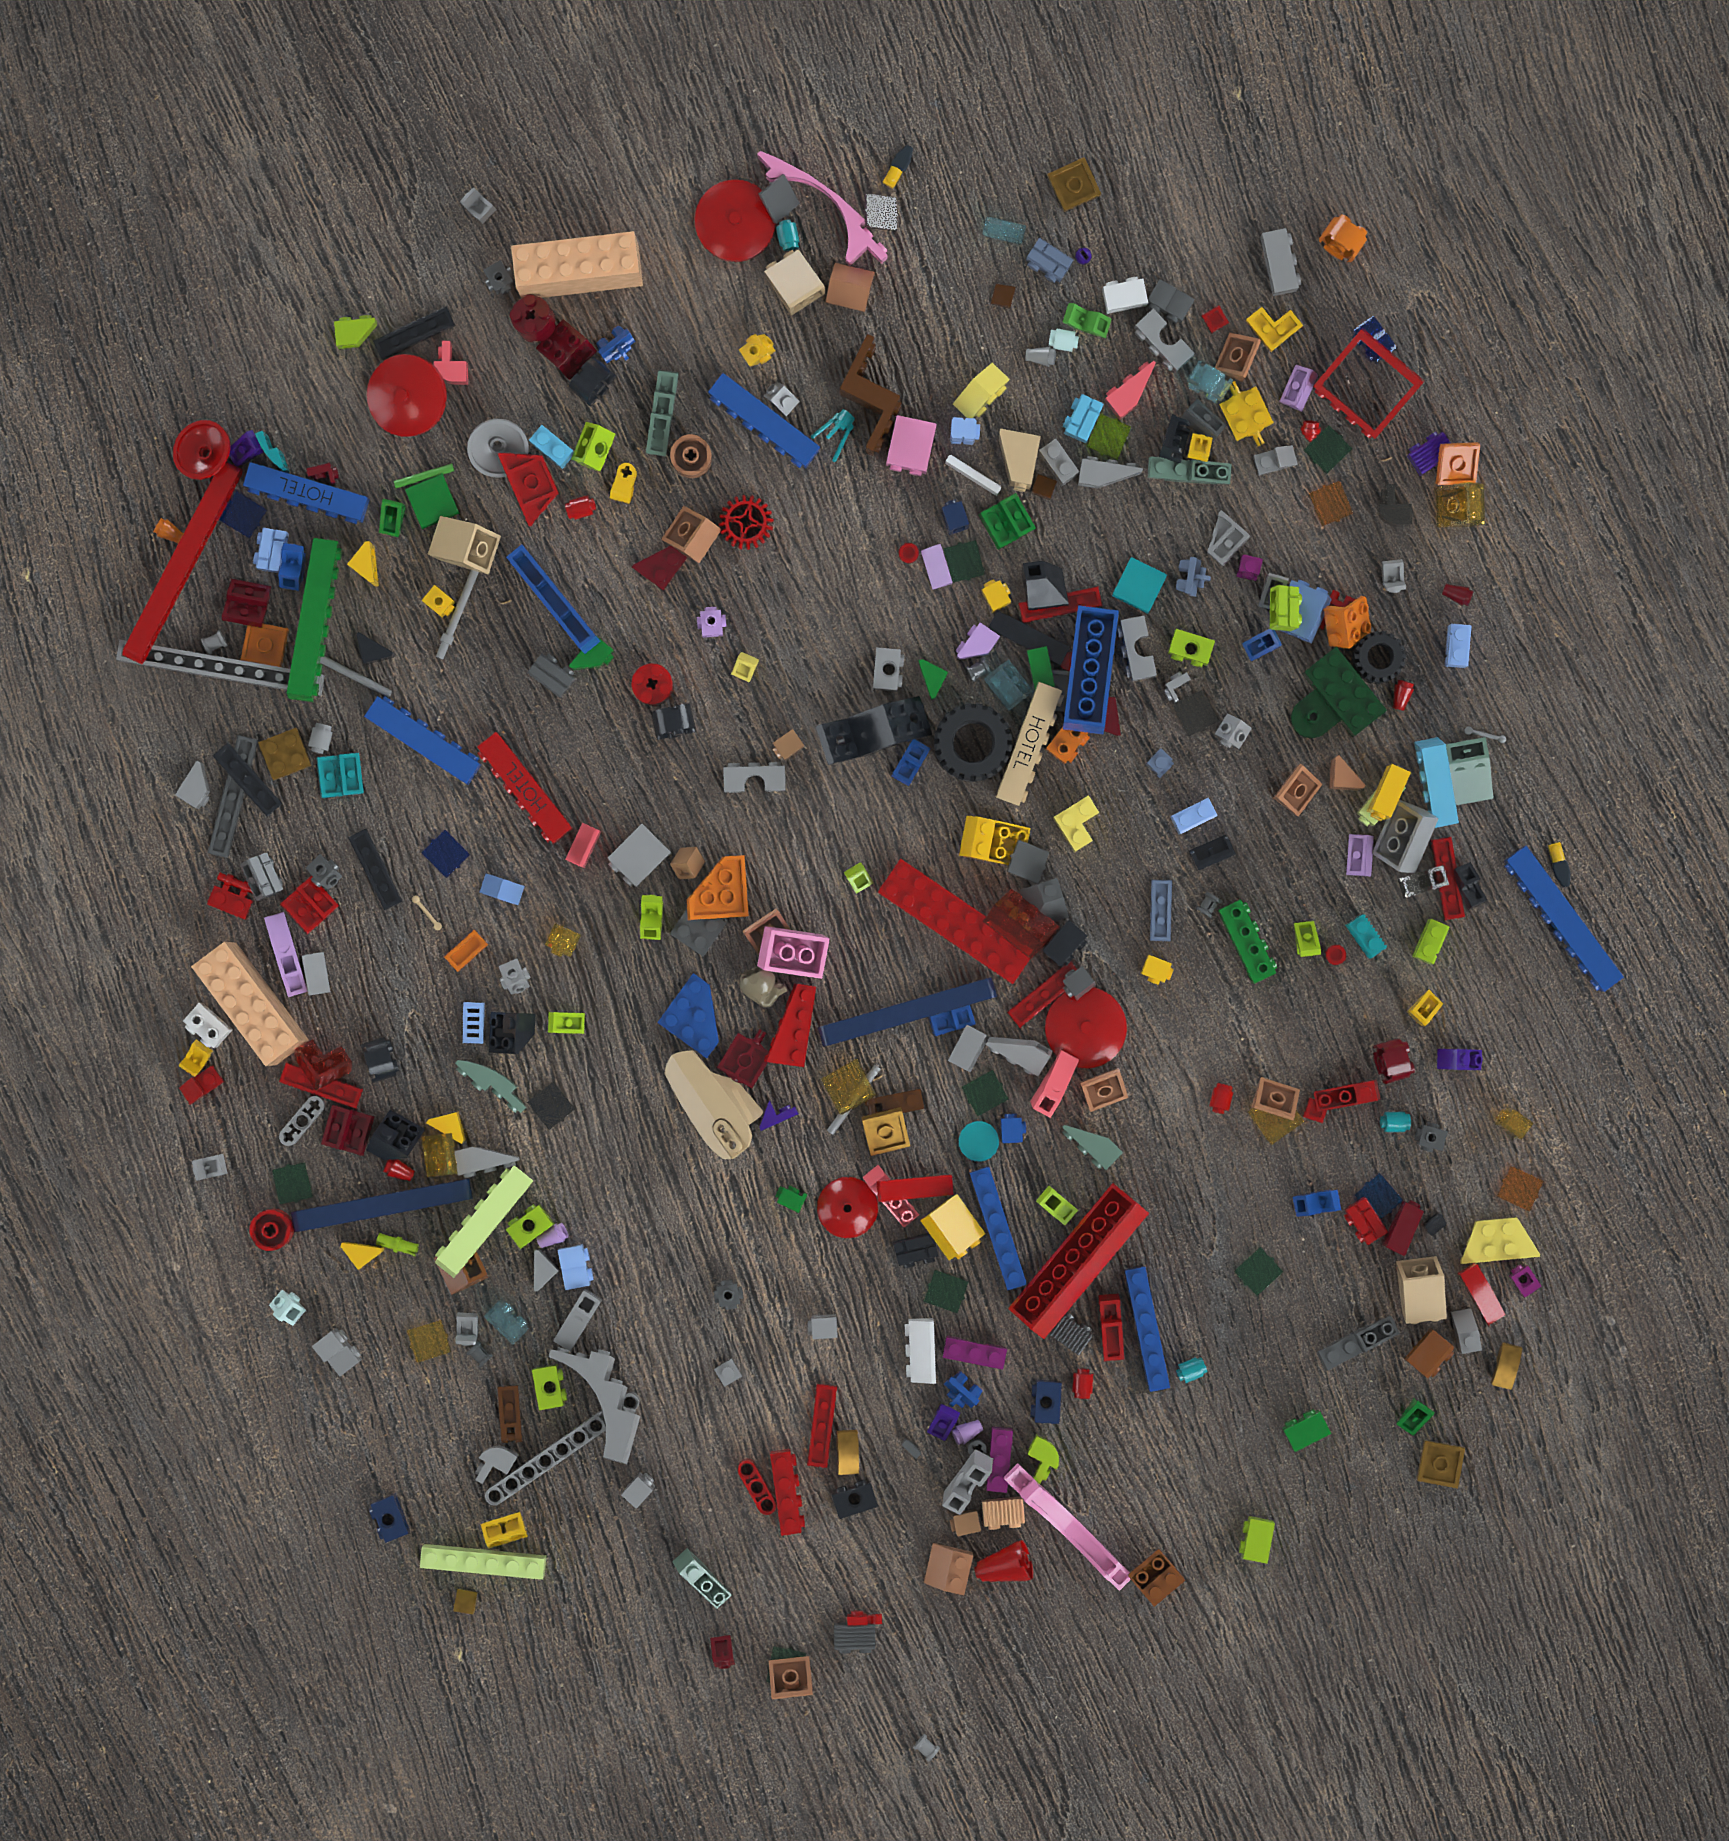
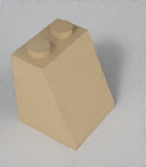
M799 249L795 252L793 250L787 252L783 256V260L778 263L776 261L766 266L767 270L764 271L766 278L791 316L825 295V286Z
M1000 429L998 440L1009 485L1014 487L1013 490L1025 492L1026 489L1030 490L1041 436Z
M440 516L428 555L440 561L489 575L501 536L474 523Z
M1437 1256L1396 1261L1402 1314L1406 1324H1418L1424 1321L1436 1322L1441 1319H1447L1444 1274Z

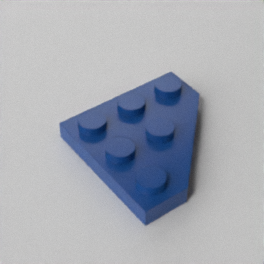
M693 973L657 1023L705 1058H708L717 1046L719 1038L710 985Z

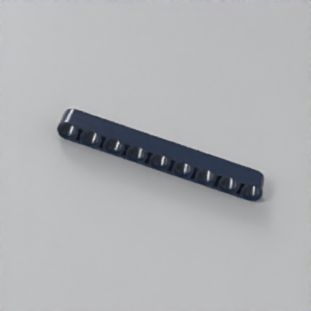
M990 977L817 1028L822 1045L825 1047L998 996L993 979Z
M463 1179L291 1212L294 1232H300L473 1199L470 1179Z

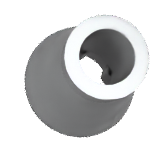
M1051 346L1026 350V361L1048 367L1055 364L1056 349L1051 348Z

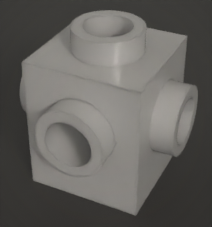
M1227 713L1215 735L1221 739L1220 743L1228 748L1234 746L1240 749L1252 728L1241 719Z
M518 959L499 966L502 977L499 978L504 990L508 988L511 995L521 993L530 987L528 979L531 978L526 967H522Z

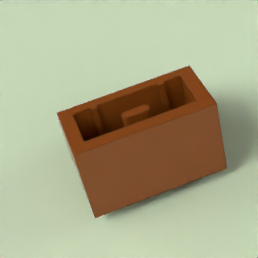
M477 1251L455 1278L438 1266L451 1295L489 1278Z
M1430 1328L1406 1355L1404 1360L1429 1379L1430 1376L1434 1377L1441 1368L1439 1366L1443 1361L1447 1362L1453 1356V1349L1455 1347Z
M1159 1548L1128 1574V1577L1154 1607L1185 1581L1183 1575Z

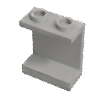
M641 824L608 857L611 861L608 865L616 873L620 870L625 875L623 880L630 887L633 885L638 887L671 852Z

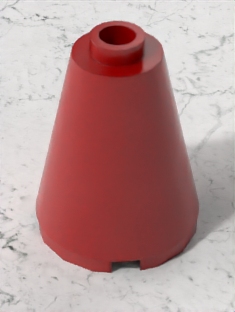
M1023 1540L1016 1541L978 1561L977 1566L974 1567L977 1579L980 1578L982 1582L1029 1581L1033 1579L1032 1561L1028 1559L1027 1555L1030 1553Z

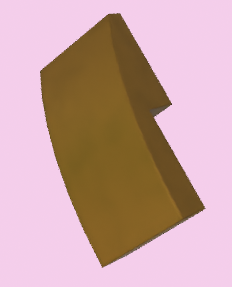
M1502 1342L1496 1358L1497 1366L1491 1379L1493 1386L1512 1390L1521 1359L1522 1347Z
M837 1431L838 1475L859 1474L858 1431Z

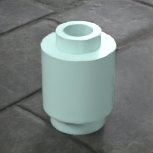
M1057 328L1056 330H1051L1048 346H1053V349L1072 352L1073 348L1077 349L1079 336H1075V331Z

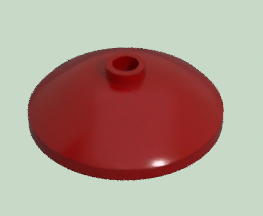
M200 420L189 424L180 432L174 443L173 460L177 469L188 478L196 480L206 479L215 475L222 469L229 457V436L223 427L210 420Z
M841 1177L831 1181L824 1187L818 1198L817 1213L821 1224L828 1232L841 1238H854L867 1232L874 1224L878 1214V1201L875 1193L864 1181L854 1177ZM848 1204L852 1207L850 1212L844 1211L845 1205Z

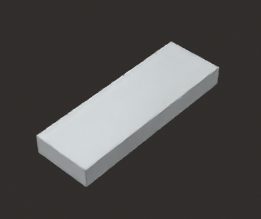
M948 456L945 464L996 496L1001 490L1000 485L954 456Z

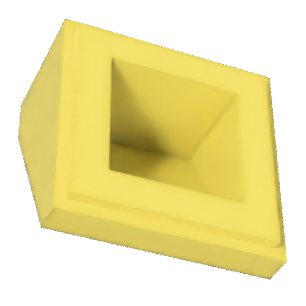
M741 652L731 675L750 682L759 659Z

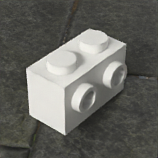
M1131 277L1123 283L1111 281L1106 283V286H1103L1102 293L1107 314L1145 307L1148 304L1144 279Z
M198 1003L183 1020L187 1024L185 1028L193 1035L197 1033L202 1038L200 1041L209 1048L211 1046L217 1048L233 1030L204 1003Z

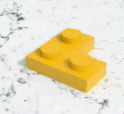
M1261 307L1245 320L1270 352L1303 327V324L1291 310L1274 322L1263 307Z

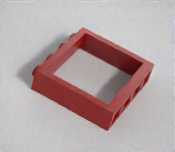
M1362 328L1313 387L1316 388L1314 392L1322 399L1326 397L1331 401L1330 406L1337 412L1342 410L1347 415L1345 418L1351 424L1355 425L1357 423L1363 428L1361 432L1369 439L1371 437L1376 439L1425 381ZM1360 340L1413 384L1376 429L1370 426L1323 385Z

